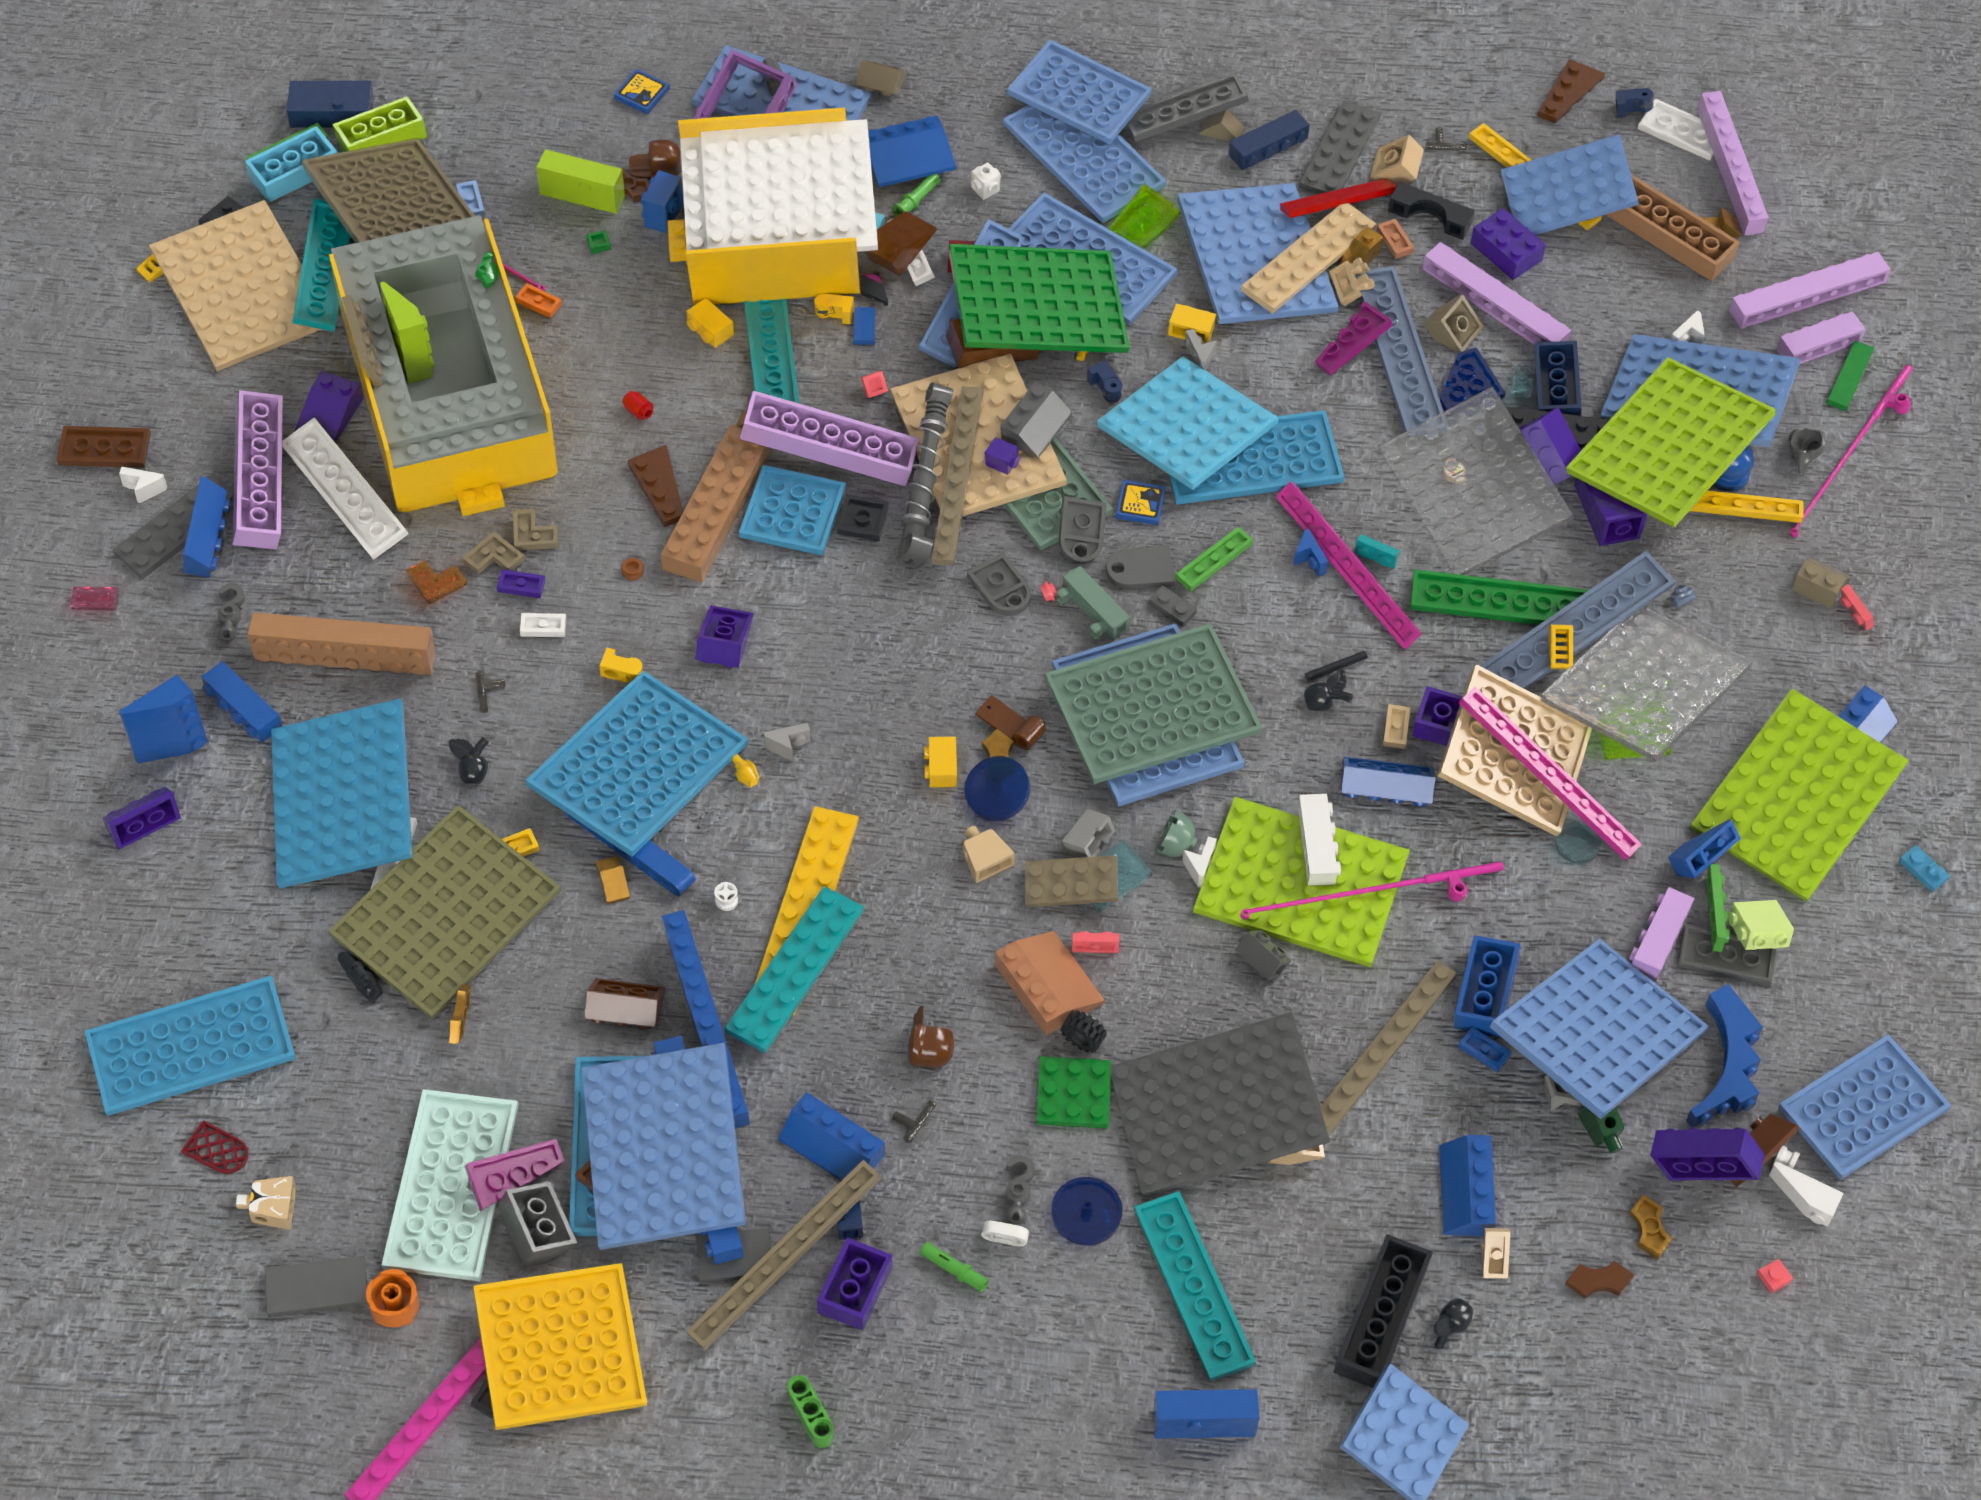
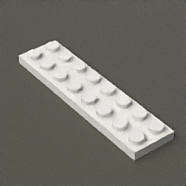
M315 418L282 441L284 450L373 560L409 534Z

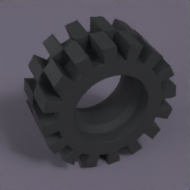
M1079 1010L1071 1011L1060 1028L1061 1034L1066 1037L1067 1041L1072 1042L1071 1045L1078 1046V1049H1084L1085 1052H1096L1107 1035L1106 1030L1103 1029L1104 1026L1098 1024L1099 1021L1097 1019H1092L1093 1016L1090 1014L1087 1016L1086 1012L1082 1011L1080 1013Z

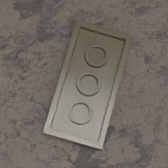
M350 295L344 296L342 301L360 363L375 388L383 385L381 376L384 373L381 365L376 361V359H379L375 347H372L371 344L374 342L370 330L367 331L369 326L368 319L365 314H362L358 301L354 302Z
M1117 855L1025 861V905L1027 908L1119 902Z

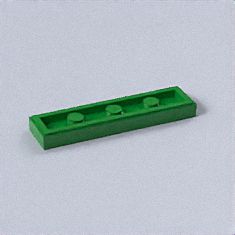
M1854 341L1828 398V405L1847 411L1872 356L1874 347Z

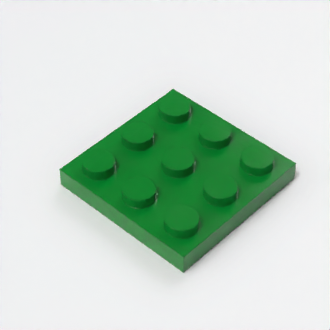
M1040 1056L1036 1125L1108 1129L1111 1060Z

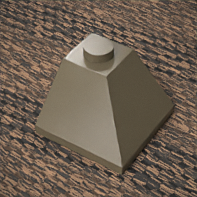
M1463 294L1434 310L1424 322L1434 340L1458 353H1463L1484 327Z

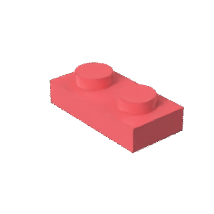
M1848 584L1841 588V603L1846 609L1850 608L1853 612L1852 616L1857 625L1860 626L1862 624L1866 631L1874 626L1873 616Z
M1087 931L1073 933L1072 952L1118 953L1119 933H1089Z

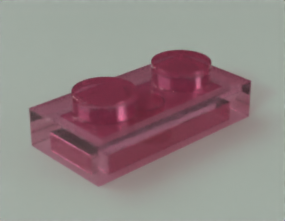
M73 587L70 602L71 609L116 611L119 590L116 587Z

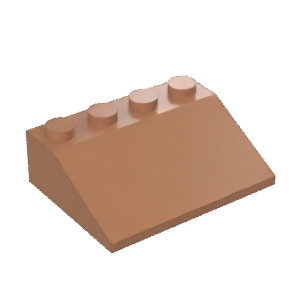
M1054 931L1014 941L995 952L996 968L1045 1036L1061 1028L1071 1011L1079 1010L1080 1013L1082 1011L1088 1013L1105 1003L1104 998Z

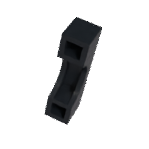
M1399 182L1390 197L1388 212L1406 219L1417 213L1431 214L1442 222L1445 234L1461 240L1465 238L1469 231L1475 210L1467 206L1460 205L1403 182Z

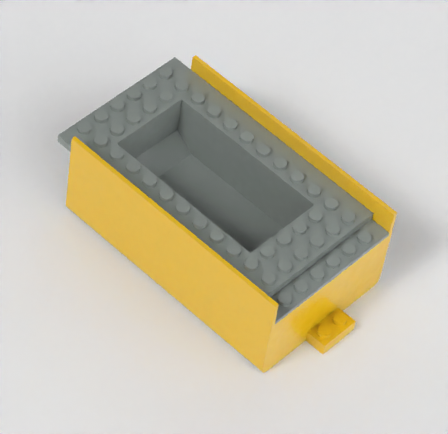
M481 215L331 249L332 254H329L342 319L397 510L405 513L458 500L462 517L505 507L501 489L555 476L558 473L550 411L488 218L484 219V224ZM491 252L494 254L492 261L498 267L499 274L492 287L485 289L482 282L476 278L475 272L477 266L482 262L485 253ZM380 282L387 283L418 308L420 316H425L428 327L424 329H427L430 337L428 342L432 349L431 356L435 365L434 368H431L433 377L408 384L386 317ZM350 295L354 302L358 301L362 314L366 315L369 322L367 331L370 330L374 342L371 344L372 347H375L379 359H376V361L381 365L384 373L381 376L383 385L376 388L373 386L359 360L342 297Z

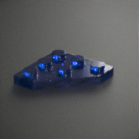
M1477 347L1457 354L1439 400L1449 418L1504 399L1506 393Z

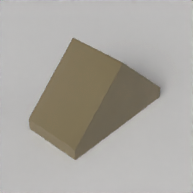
M1226 109L1206 117L1200 135L1230 142L1243 134L1244 126Z

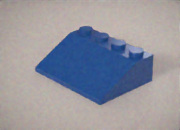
M929 116L924 119L868 130L871 171L878 187L956 170V164L943 125L938 116Z
M178 674L119 711L135 761L138 764L190 754L208 742L193 691Z

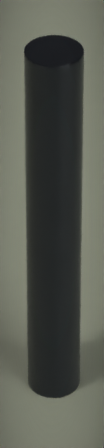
M1361 651L1305 673V678L1307 681H1311L1368 658L1367 653Z

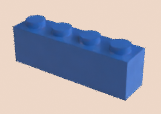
M223 661L201 676L204 684L202 689L210 698L213 696L223 711L227 710L231 713L230 715L235 723L238 725L242 724L251 738L256 737L262 743L272 736L271 730L273 728L282 727L280 715Z

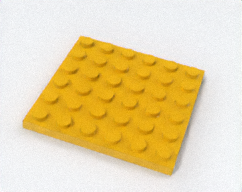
M622 1263L473 1286L495 1430L647 1406Z

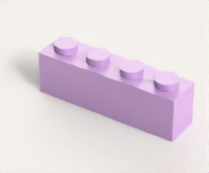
M1852 311L1840 314L1829 320H1822L1818 324L1809 327L1805 326L1798 331L1784 334L1780 337L1777 351L1782 356L1800 358V364L1850 347L1854 341L1861 342L1866 329Z
M1668 887L1665 895L1660 894L1655 905L1659 908L1657 912H1651L1647 924L1650 926L1648 930L1643 929L1638 939L1641 945L1639 948L1634 947L1629 960L1633 961V966L1654 981L1657 980L1694 901L1693 897Z

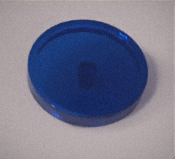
M995 756L979 762L970 771L965 782L964 792L966 801L975 814L986 820L1002 821L1015 816L1023 809L1030 796L1031 784L1028 774L1020 763L1009 757Z
M1094 1177L1075 1178L1066 1182L1056 1192L1052 1201V1221L1057 1231L1070 1242L1088 1246L1100 1244L1111 1238L1120 1226L1122 1219L1121 1199L1115 1189L1103 1180Z

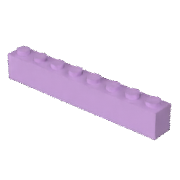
M1721 91L1701 93L1697 111L1743 235L1763 233L1769 217Z
M1440 242L1425 255L1422 268L1424 271L1458 294H1463L1467 300L1532 344L1535 342L1569 341L1571 329L1565 324L1560 323L1551 317L1550 314L1542 311L1532 302L1520 296L1516 291L1511 290L1499 280L1487 274L1483 269L1475 266L1467 258L1453 251L1452 248Z
M1879 252L1866 254L1860 258L1847 260L1838 265H1831L1819 271H1812L1800 277H1793L1781 283L1777 282L1762 289L1758 288L1746 294H1739L1733 297L1729 312L1742 329L1884 284L1891 269Z

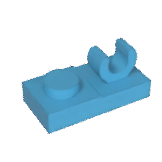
M1917 845L1911 848L1899 860L1901 865L1932 892L1938 889L1950 877L1945 869L1937 865Z

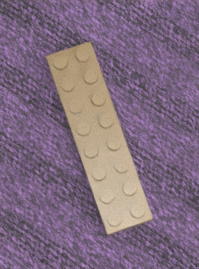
M1349 203L1339 205L1242 285L1241 291L1273 314L1340 259L1349 248L1354 237L1368 226L1375 230L1376 223Z

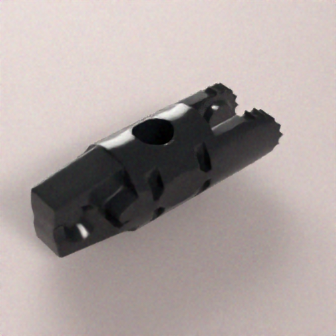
M346 951L337 955L338 961L354 986L368 1001L375 1002L383 994L375 976L364 962L357 959L353 954H349Z

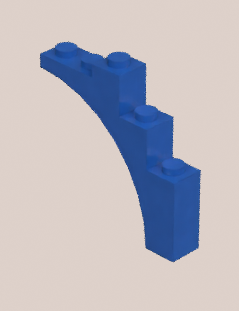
M1729 984L1709 994L1705 1005L1714 1018L1722 1038L1724 1050L1723 1071L1715 1089L1704 1101L1690 1110L1686 1121L1691 1128L1698 1124L1701 1126L1705 1125L1712 1119V1116L1718 1113L1722 1115L1730 1108L1735 1114L1742 1110L1748 1111L1756 1105V1099L1759 1095V1091L1749 1078L1757 1073V1068L1761 1061L1751 1045L1759 1040L1763 1027Z

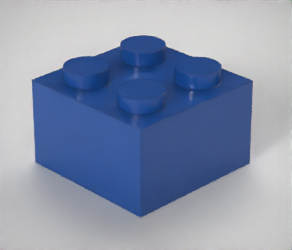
M658 170L656 176L651 178L647 192H644L641 196V204H643L642 217L644 218L645 227L668 233V220H675L683 206L681 177Z

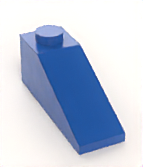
M1727 820L1682 844L1668 856V859L1677 876L1696 878L1710 864L1737 843L1741 837L1732 820Z

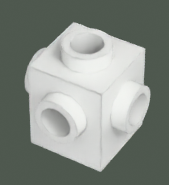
M988 162L976 167L972 171L971 188L985 200L1000 191V172Z

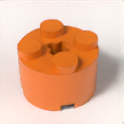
M397 1269L385 1270L379 1273V1276L374 1280L372 1279L367 1286V1303L371 1315L377 1324L394 1328L409 1325L413 1322L419 1310L420 1300L416 1285L407 1273Z

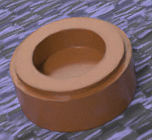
M637 558L625 560L622 564L623 576L628 580L641 578L644 574L642 561Z

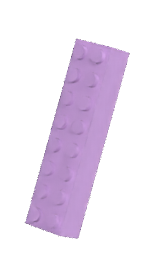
M241 390L238 393L235 406L233 545L276 550L281 536L282 395Z
M757 391L752 392L740 439L902 486H906L916 453L915 447L919 441V438Z

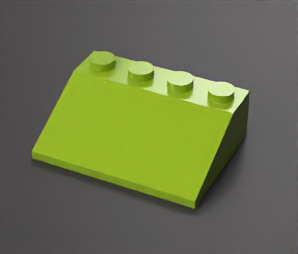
M380 282L386 317L408 384L433 377L431 368H434L435 365L431 356L432 349L428 342L430 337L427 329H424L428 327L425 316H420L418 308L387 283Z

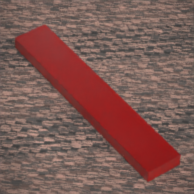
M1385 178L1280 203V211L1289 218L1335 208L1346 203L1352 204L1393 194L1397 186Z

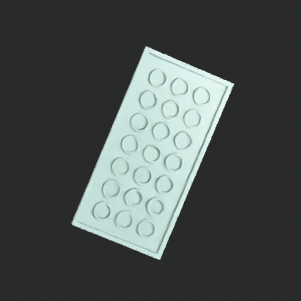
M423 1089L383 1256L382 1269H397L409 1273L472 1281L481 1280L497 1202L480 1212L464 1166L470 1162L509 1152L519 1106L518 1101Z

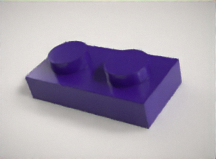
M502 570L497 585V592L541 598L546 581L545 576Z

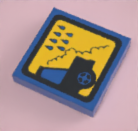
M635 69L614 93V99L645 114H649L670 90V84Z
M1123 480L1116 519L1159 525L1166 487Z

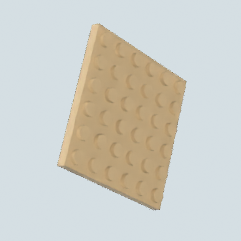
M1475 665L1471 670L1463 697L1476 687L1571 778L1577 781L1593 724ZM1460 705L1437 776L1558 836L1561 833L1568 806Z

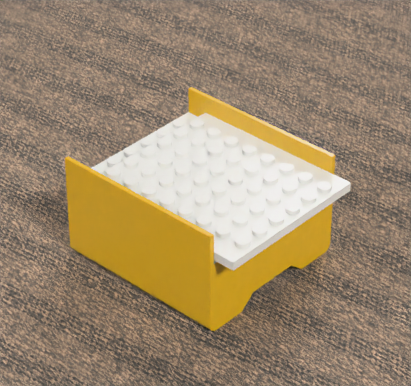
M845 108L678 120L685 219L668 220L669 255L671 262L687 261L693 305H696L704 298H707L713 305L744 303V301L757 302L760 300L816 297L819 294H860L857 252L878 250L867 119L846 121Z

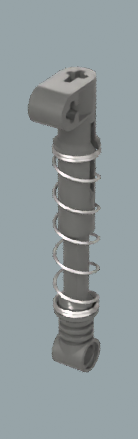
M934 382L930 383L925 395V402L927 403L925 416L921 419L919 430L925 433L922 446L915 447L921 451L919 464L912 465L917 470L914 471L912 483H909L911 486L909 501L905 502L908 505L907 512L902 517L904 529L898 563L908 567H917L924 562L930 555L933 543L932 539L924 537L925 530L930 525V503L935 498L932 493L933 485L938 480L933 468L941 463V458L936 451L945 443L944 438L940 434L947 431L945 418L947 408L953 397L952 388ZM940 436L942 438V445L937 448ZM937 455L939 457V462L937 465L934 466L935 457Z

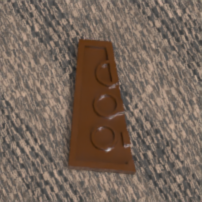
M1569 59L1539 109L1537 117L1556 124L1571 110L1575 103H1579L1587 92L1592 91L1595 85L1605 78L1606 73Z
M667 445L627 460L630 470L664 527L678 522L683 514V509Z

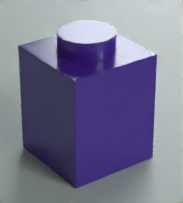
M996 437L984 452L985 465L1006 475L1013 468L1015 469L1020 461L1018 447Z

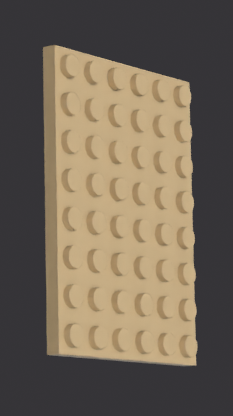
M265 200L149 245L150 251L216 371L321 330L292 323L302 264Z
M1011 353L890 389L907 434L919 438L917 446H922L925 433L919 430L921 419L925 416L927 405L925 395L931 382L953 389V397L947 408L945 418L947 431L940 434L944 438L945 443L936 451L941 458V463L933 468L938 480L933 485L932 493L934 494L939 511L941 509L962 386L983 388L984 392L963 516L1067 485V479L1051 443L1038 459L1018 450L1019 464L1008 475L985 465L984 452L995 437L1001 439L1000 425L1027 392ZM940 436L937 448L942 445V438ZM916 449L917 458L920 460L921 451ZM937 455L935 457L934 466L937 465L939 462V457Z

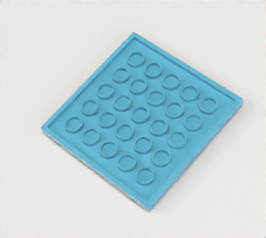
M1184 356L1097 420V427L1192 490L1278 424V417Z

